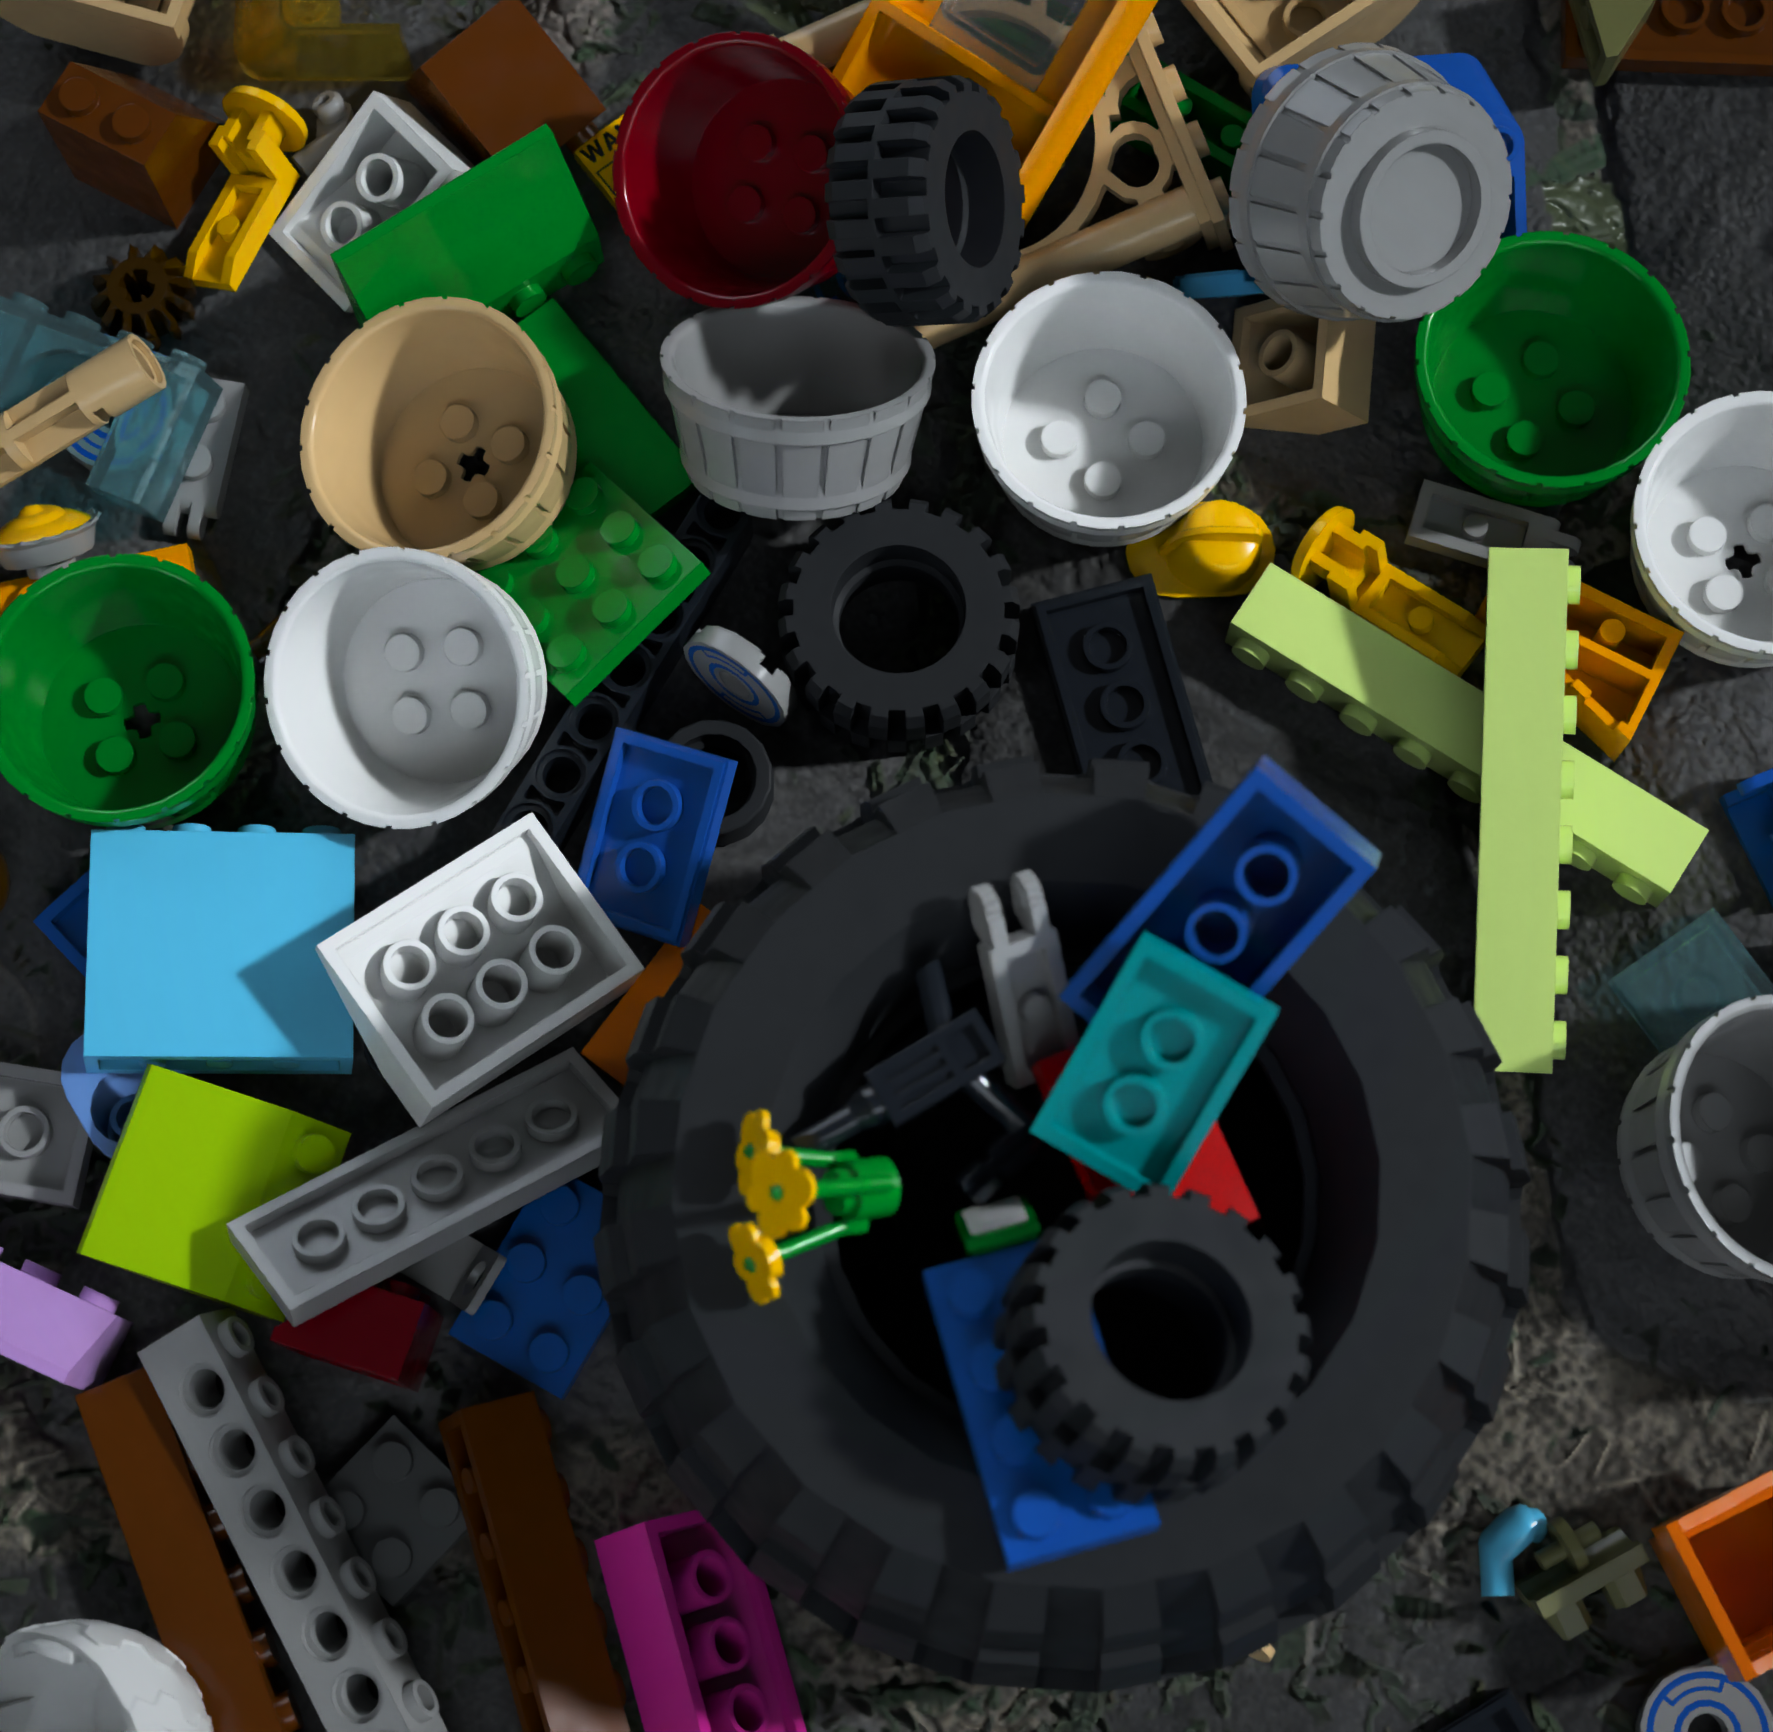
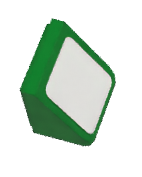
M1024 1194L991 1201L984 1206L976 1205L955 1213V1222L966 1258L1041 1238L1042 1231L1039 1221L1028 1198Z

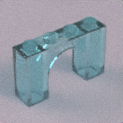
M14 292L11 300L0 296V413L10 409L65 375L68 371L133 333L119 330L117 336L113 337L100 332L101 326L78 313L66 311L64 318H60L47 313L49 308L45 304L28 295ZM138 336L152 351L154 345L146 339ZM173 349L170 356L152 351L165 374L166 388L121 416L114 417L111 428L85 485L109 503L164 523L223 391V388L205 373L207 364L204 361L177 349Z

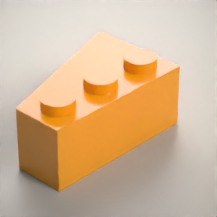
M1581 582L1580 604H1567V630H1579V656L1577 670L1565 669V695H1577L1576 726L1615 762L1631 741L1684 632ZM1486 595L1475 615L1483 624H1486Z

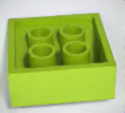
M147 1064L76 1253L255 1316L284 1322L286 1316L231 1243L226 1223L340 1166L351 1133L295 1111L153 1064Z

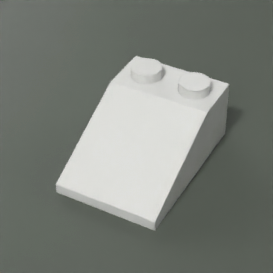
M373 91L280 215L268 234L345 312L352 313V306L330 254L473 168L474 165L410 102Z

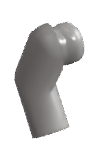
M326 91L315 98L312 111L318 116L316 139L291 156L293 163L306 180L355 116L351 105L344 102L338 92Z

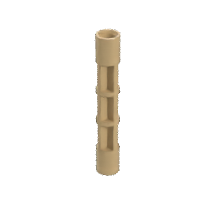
M134 334L125 336L36 393L0 413V488L108 424L110 417L116 418L166 388L165 374L158 360L138 336Z

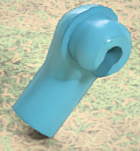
M1523 1504L1507 1507L1481 1532L1478 1539L1481 1597L1515 1596L1513 1559L1532 1542H1542L1548 1531L1546 1526L1547 1519L1538 1508L1528 1507Z

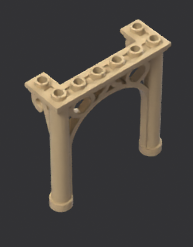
M861 0L778 39L780 41L784 40L810 54L832 73L871 0ZM947 0L946 12L955 21L977 17L1011 21L1039 34L1058 51L1073 25L1061 24L1047 16L1048 0H1031V5H1026L1016 0ZM1153 12L1149 15L1128 51V56H1125L1105 91V96L1103 94L1092 113L1095 130L1093 165L1088 183L1075 209L1047 237L1019 250L1021 252L1019 266L1011 274L1014 282L1008 294L1001 298L1002 303L986 317H982L977 322L965 324L913 326L923 334L922 338L926 337L933 349L999 321L1009 310L1013 311L1015 309L1014 305L1029 293L1046 284L1051 286L1056 280L1075 274L1088 272L1100 274V271H1113L1143 257L1148 261L1164 259L1194 245L1202 236L1208 251L1220 246L1222 253L1234 248L1229 233L1231 224L1229 219L1228 192L1221 176L1209 180L1200 159L1211 155L1197 119L1185 124L1177 103L1188 98L1174 63L1162 68L1154 47L1165 42ZM1140 82L1159 129L1157 130L1144 122L1130 121L1119 124L1112 131L1111 122L1122 121L1120 108L1123 97L1131 87ZM1127 141H1145L1152 146L1156 159L1159 161L1158 174L1153 181L1145 186H1128L1111 172L1116 152ZM1174 171H1177L1182 186L1166 192L1172 183ZM1106 191H1109L1127 204L1136 205L1087 227L1097 212Z

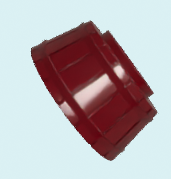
M735 31L715 33L699 38L697 43L692 41L672 52L660 62L661 66L659 68L655 67L638 87L632 97L633 102L631 106H627L621 120L615 142L618 145L617 151L614 150L612 166L613 191L617 195L614 199L618 218L625 235L629 236L631 240L629 243L638 259L651 274L655 273L657 275L656 279L673 292L686 299L693 298V302L725 309L732 307L734 309L752 308L779 302L832 277L838 272L833 257L836 253L834 240L829 239L826 221L830 220L829 203L825 202V184L829 183L830 169L826 167L828 151L835 145L836 138L833 132L837 121L845 115L844 108L854 96L837 80L827 67L813 56L784 40L780 41L777 37L760 32L740 31V34Z

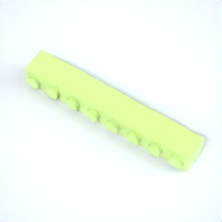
M1489 547L1473 1008L1502 1060V1063L1495 1069L1497 1072L1553 1074V1060H1565L1567 1024L1566 1021L1554 1020L1555 994L1567 995L1569 957L1556 955L1557 929L1569 930L1571 891L1558 890L1559 864L1571 865L1573 826L1560 825L1561 799L1574 798L1575 761L1562 759L1563 734H1575L1577 720V695H1565V669L1577 670L1579 656V630H1567V604L1579 605L1581 592V566L1569 565V549Z
M1270 562L1230 622L1225 642L1232 646L1233 654L1240 661L1254 669L1263 670L1266 667L1286 679L1285 685L1301 699L1311 703H1316L1318 700L1338 711L1340 713V720L1353 731L1364 736H1371L1374 733L1393 745V752L1408 765L1422 770L1429 767L1448 779L1447 785L1454 793L1470 802L1480 803L1483 691ZM1563 741L1562 760L1575 761L1574 798L1561 799L1560 825L1573 826L1571 865L1584 871H1589L1592 868L1614 881L1612 883L1613 889L1625 899L1639 905H1645L1648 902L1657 908L1672 892L1709 830Z

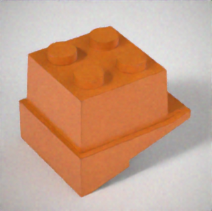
M1773 1469L1651 1528L1655 1537L1649 1539V1542L1711 1663L1721 1666L1730 1682H1747L1773 1668Z

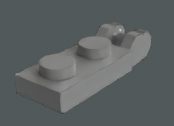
M1031 869L1012 874V877H1010L1011 882L1009 883L1014 911L1023 927L1022 930L1007 934L1004 917L1001 913L1000 900L993 887L989 886V883L970 888V891H968L969 896L967 897L969 900L968 905L971 909L972 924L982 942L977 944L996 1039L999 1048L1007 1059L1002 1066L1006 1083L1015 1089L1036 1083L1030 1068L1038 1060L1079 1045L1073 1009L1059 998V995L1067 985L1057 929L1050 926L1042 886L1035 873L1031 872Z

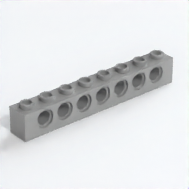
M233 1307L199 1314L137 1352L326 1731L448 1732L439 1714L436 1694L432 1687L421 1679L407 1651L408 1644L405 1633L401 1626L394 1619L390 1618L376 1590L377 1583L374 1572L370 1565L363 1558L359 1557L345 1529L346 1521L343 1511L338 1503L328 1496L315 1470L313 1452L309 1445L297 1435L284 1409L285 1401L282 1391L277 1383L267 1376L254 1350V1338L247 1324L237 1317ZM217 1374L221 1377L224 1384V1397L219 1394L216 1387ZM246 1434H248L254 1442V1457L249 1453L246 1447ZM276 1493L285 1504V1518L277 1509ZM306 1554L315 1563L316 1578L311 1575L307 1568ZM337 1615L346 1624L347 1639L338 1630L336 1624ZM367 1676L375 1682L379 1692V1700L370 1693L367 1686Z

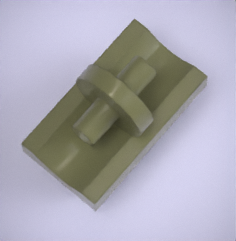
M1558 1516L1547 1522L1546 1525L1552 1543L1534 1552L1540 1568L1514 1582L1520 1599L1540 1615L1560 1638L1570 1640L1588 1630L1593 1623L1582 1600L1584 1597L1601 1589L1607 1602L1615 1609L1627 1608L1647 1597L1648 1591L1640 1566L1650 1560L1642 1543L1638 1540L1632 1542L1617 1525L1601 1533L1597 1525L1590 1521L1573 1531L1569 1524L1562 1517Z

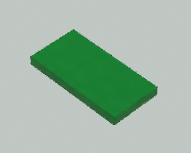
M551 298L517 323L522 332H526L545 357L554 374L558 389L570 409L577 440L575 475L589 462H592L655 520L697 489L682 465L680 449L554 298Z

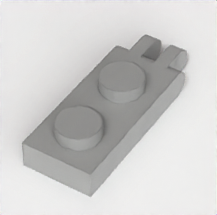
M185 374L176 410L177 414L172 427L156 495L157 510L165 511L162 525L164 535L177 537L181 530L184 514L189 515L187 537L189 539L202 540L208 518L219 519L221 517L249 397V390L245 383Z
M1424 479L1404 544L1487 568L1489 547L1569 549V556L1573 557L1578 555L1582 542L1574 536L1559 532L1561 523L1555 518ZM1569 560V565H1575L1574 562Z

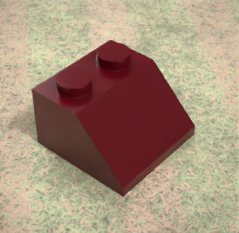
M386 1278L382 1281L380 1288L371 1286L296 1327H293L289 1320L275 1326L270 1341L296 1354L418 1392L444 1317L429 1306L432 1297L421 1293L422 1290L420 1288Z

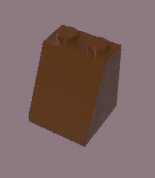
M520 0L499 1L423 63L404 85L422 107L478 164L545 123L553 132L559 148L565 144L573 153L600 131L593 120L606 110L604 105Z
M70 61L37 111L76 179L176 230L221 162L208 144L218 126H224L225 121L132 75Z

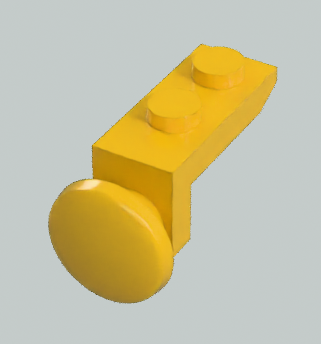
M246 85L233 87L222 100V106L228 119L224 126H218L208 145L230 171L231 175L188 249L183 277L192 279L195 286L232 292L237 291L300 177L282 151L296 152L303 149L308 137L307 126L293 107L268 91Z
M1335 506L1323 513L1309 528L1299 544L1293 558L1291 575L1312 588L1326 579L1332 600L1456 676L1461 677L1485 646V624L1469 611L1389 564L1383 540L1366 530H1363L1361 534L1353 530L1355 514L1351 509Z

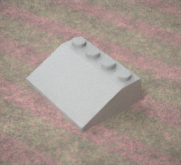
M533 812L316 945L315 948L382 1076L419 1128L626 993L645 969Z

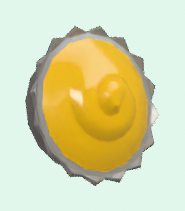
M29 504L24 506L17 517L8 521L0 529L1 567L6 570L26 569L28 578L31 580H39L44 575L60 567H63V569L69 567V563L76 561V556L84 554L93 548L95 544L96 522L102 513L100 511L96 512L93 508L84 512L79 508L71 509L49 504Z

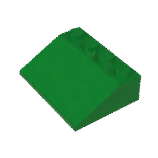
M546 123L330 254L360 328L364 326L363 323L396 305L401 307L404 306V302L420 298L442 296L443 299H447V296L477 301L483 303L486 308L490 306L504 313L510 319L515 316L526 317L541 307L549 295L567 284L575 286L583 283L596 272L598 265L605 262L599 234L554 134Z

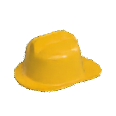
M1218 499L1199 502L1170 528L1151 538L1128 544L1125 553L1129 570L1134 577L1152 574L1158 596L1171 598L1232 597L1244 595L1252 591L1270 562L1274 563L1275 546L1271 531L1259 515L1236 502Z

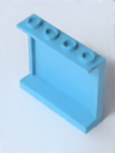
M198 823L178 824L172 827V831L146 830L141 824L125 827L106 826V830L91 829L83 1047L86 1073H144L147 1064H153L180 1074H352L354 1022L315 948L316 945L354 922L355 834H341L340 829L326 825L306 827L302 833L276 832L274 827L263 824L244 825L239 827L237 832L211 831L209 826Z

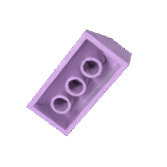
M0 1247V1256L4 1250L2 1247ZM28 1259L25 1260L20 1270L0 1261V1354L58 1382L83 1391L102 1385L133 1324L115 1315L120 1302L86 1286L83 1287L79 1297L57 1288L62 1277L61 1274Z

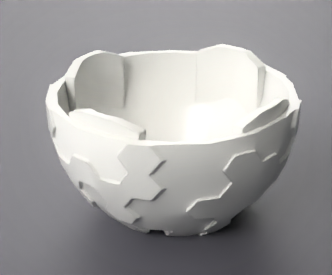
M64 1620L35 1624L16 1630L5 1637L6 1641L0 1647V1732H214L211 1717L206 1714L205 1705L202 1701L203 1694L193 1677L186 1671V1665L165 1646L139 1631L101 1620Z

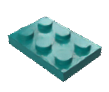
M1144 930L1029 1132L1122 1186L1129 1188L1134 1193L1142 1183L1168 1185L1171 1196L1276 1019L1280 1007Z

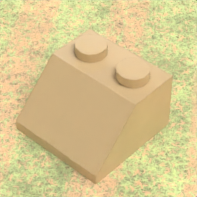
M1272 299L1235 309L1232 344L1240 360L1239 370L1243 369L1246 384L1247 408L1243 412V414H1246L1244 428L1321 435L1368 423L1376 321L1368 319L1331 321L1298 314L1284 308V305H1279Z

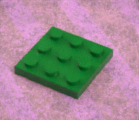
M589 462L574 476L573 484L570 488L571 491L563 509L552 522V526L550 525L541 537L513 559L476 572L497 584L524 611L536 631L542 647L547 680L574 707L602 682L711 574L692 552L592 462Z

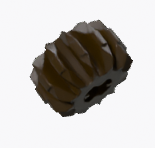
M130 244L127 252L128 259L122 262L117 258L107 255L106 265L111 272L110 274L92 275V284L98 294L91 298V308L97 317L102 318L100 325L108 337H112V339L120 337L122 339L129 334H134L142 341L146 339L150 348L159 352L161 336L168 333L172 338L181 340L182 331L178 322L195 321L196 311L190 302L197 298V288L192 279L183 277L185 265L177 257L168 259L163 249L158 248L156 245L143 257L139 249Z

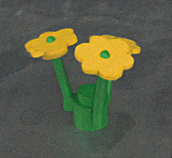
M760 1109L757 1112H747L742 1122L741 1143L737 1148L735 1158L736 1167L740 1170L738 1185L741 1195L746 1196V1202L750 1210L758 1212V1224L763 1235L760 1236L758 1229L752 1222L733 1224L729 1227L728 1234L731 1246L735 1252L733 1257L735 1269L738 1275L746 1281L748 1291L758 1305L768 1303L770 1300L780 1296V1288L776 1279L782 1277L783 1260L842 1236L867 1233L870 1219L890 1217L896 1212L900 1204L901 1183L898 1171L890 1159L885 1156L859 1158L853 1149L829 1152L781 1146L779 1133L769 1129V1112ZM799 1165L829 1170L824 1173L822 1180L815 1181L812 1173L805 1168H799ZM815 1198H822L823 1205L829 1214L833 1216L838 1215V1220L777 1245L772 1240L784 1237L789 1230H803L808 1223L806 1208Z

